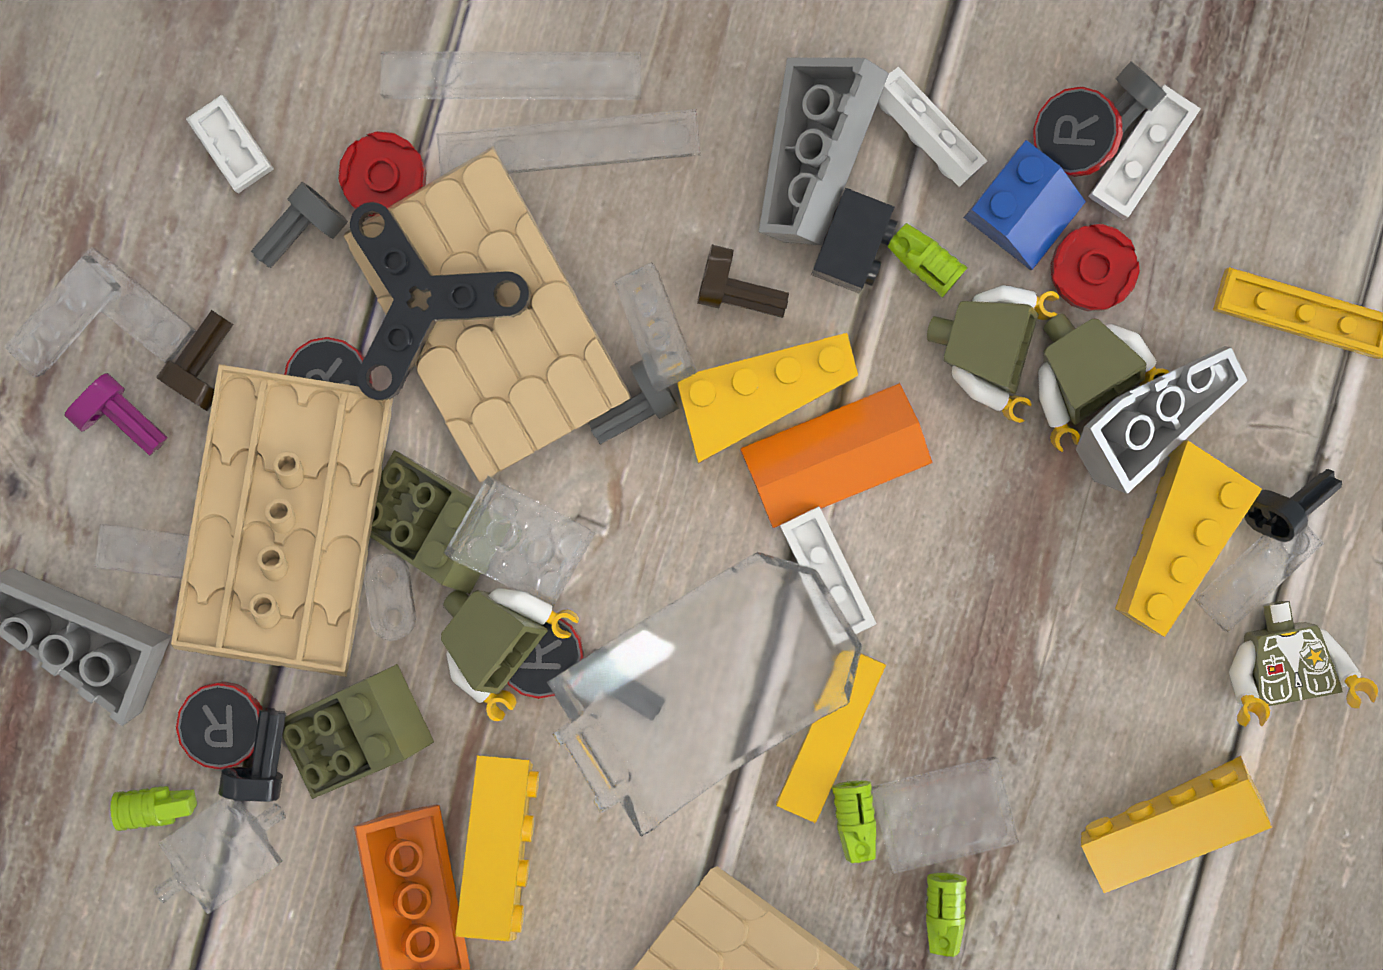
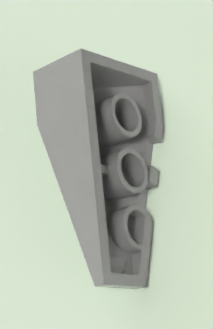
M1224 346L1122 394L1095 416L1084 427L1076 447V451L1093 481L1128 494L1248 380L1232 348Z

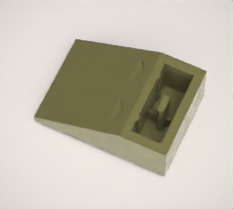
M394 450L382 471L370 537L441 585L470 594L511 523L512 518L479 497Z
M398 664L285 716L282 734L312 799L404 761L434 743Z

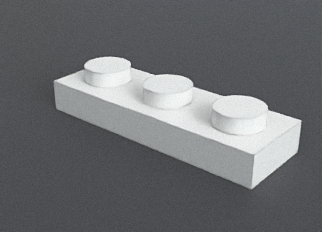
M899 67L889 73L878 100L880 108L886 114L892 116L908 133L910 140L918 147H921L938 164V168L944 176L952 179L960 187L987 160Z
M1163 85L1161 88L1167 95L1152 111L1145 110L1088 195L1089 198L1122 220L1130 216L1200 111L1199 107L1166 85Z
M818 506L781 524L782 532L836 642L839 643L876 625L877 623L820 507Z

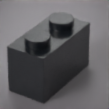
M845 188L811 275L858 294L863 289L864 284L872 286L882 263L875 259L880 243L889 245L898 222L890 219L895 207Z

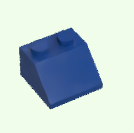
M1025 140L967 212L964 219L1029 270H1033L1086 201L1062 167L1029 141Z

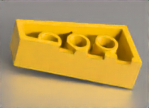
M844 333L676 377L698 464L857 377L858 372L848 334Z
M1188 440L1183 441L1169 454L1170 459L1164 476L1160 478L1149 518H1146L1141 532L1143 536L1137 554L1133 556L1115 607L1117 611L1149 632L1163 637L1167 635L1262 490V488Z
M477 755L456 937L513 941L517 938V932L521 933L524 905H520L521 887L527 886L529 860H524L525 842L532 841L534 816L528 815L529 798L537 797L539 772L532 771L533 764L530 760Z
M1239 756L1148 801L1139 802L1112 818H1099L1089 823L1085 827L1086 830L1081 832V847L1103 893H1106L1271 829L1272 825L1264 802L1242 757Z

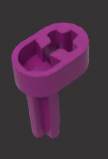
M108 373L97 378L66 410L64 416L81 432L90 428L105 414L149 456L156 450H159L168 438L122 395L125 390L124 387Z

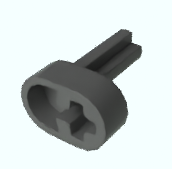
M1132 61L1115 78L1126 90L1114 104L1122 118V131L1124 132L1145 108L1152 111L1167 95L1151 77Z
M301 182L287 198L291 203L288 209L251 250L254 257L263 262L268 268L274 266L310 223L332 239L348 223L340 212L304 182Z
M650 355L630 366L642 392L588 422L592 429L591 432L597 438L600 445L655 414L661 419L679 409L669 386Z

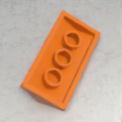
M900 383L740 448L772 528L780 526L818 506L820 509L933 463L920 423Z
M440 805L389 813L354 826L381 970H471L465 938L455 936L459 906Z

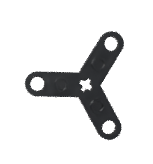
M369 202L362 204L351 216L350 230L354 239L393 298V302L357 374L360 390L371 399L390 400L400 393L436 322L515 317L522 314L531 302V290L528 283L514 272L433 276L394 217V214L379 203ZM373 213L380 214L385 223L383 232L374 238L367 237L363 233L362 223L369 215H373ZM504 283H515L520 290L519 300L513 306H501L497 301V289ZM416 289L424 293L430 291L432 295L427 299L429 307L426 310L418 306L411 307L410 303L415 300L413 292ZM386 366L392 374L391 384L387 389L377 391L370 383L371 371H374L375 367Z

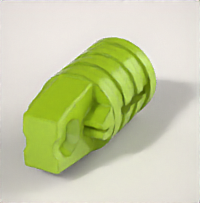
M908 223L893 236L887 246L910 272L916 274L922 282L927 283L928 287L932 290L934 289L942 298L968 268L966 265L961 264L955 256L950 255L949 251L939 246L938 242Z
M848 781L832 786L835 797L834 805L836 806L835 814L838 821L837 830L846 861L850 863H861L876 858V819L874 818L875 810L872 803L873 795L871 794L872 786L870 781Z
M168 786L140 789L139 791L115 792L111 799V819L117 831L174 824L175 818L191 815L197 806L194 789L169 791Z
M932 873L927 876L926 924L929 950L932 954L955 957L960 952L965 925V887L967 878L962 875Z

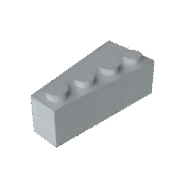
M787 58L759 226L760 233L785 243L823 244L889 75L888 72L866 58Z
M14 568L0 573V637L19 651L26 650L43 663L41 665L42 668L53 676L60 675L79 689L77 693L91 704L96 702L111 713L109 717L121 726L142 713L171 635Z

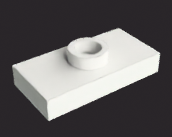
M220 95L186 118L229 184L237 193H240L274 170L223 95Z

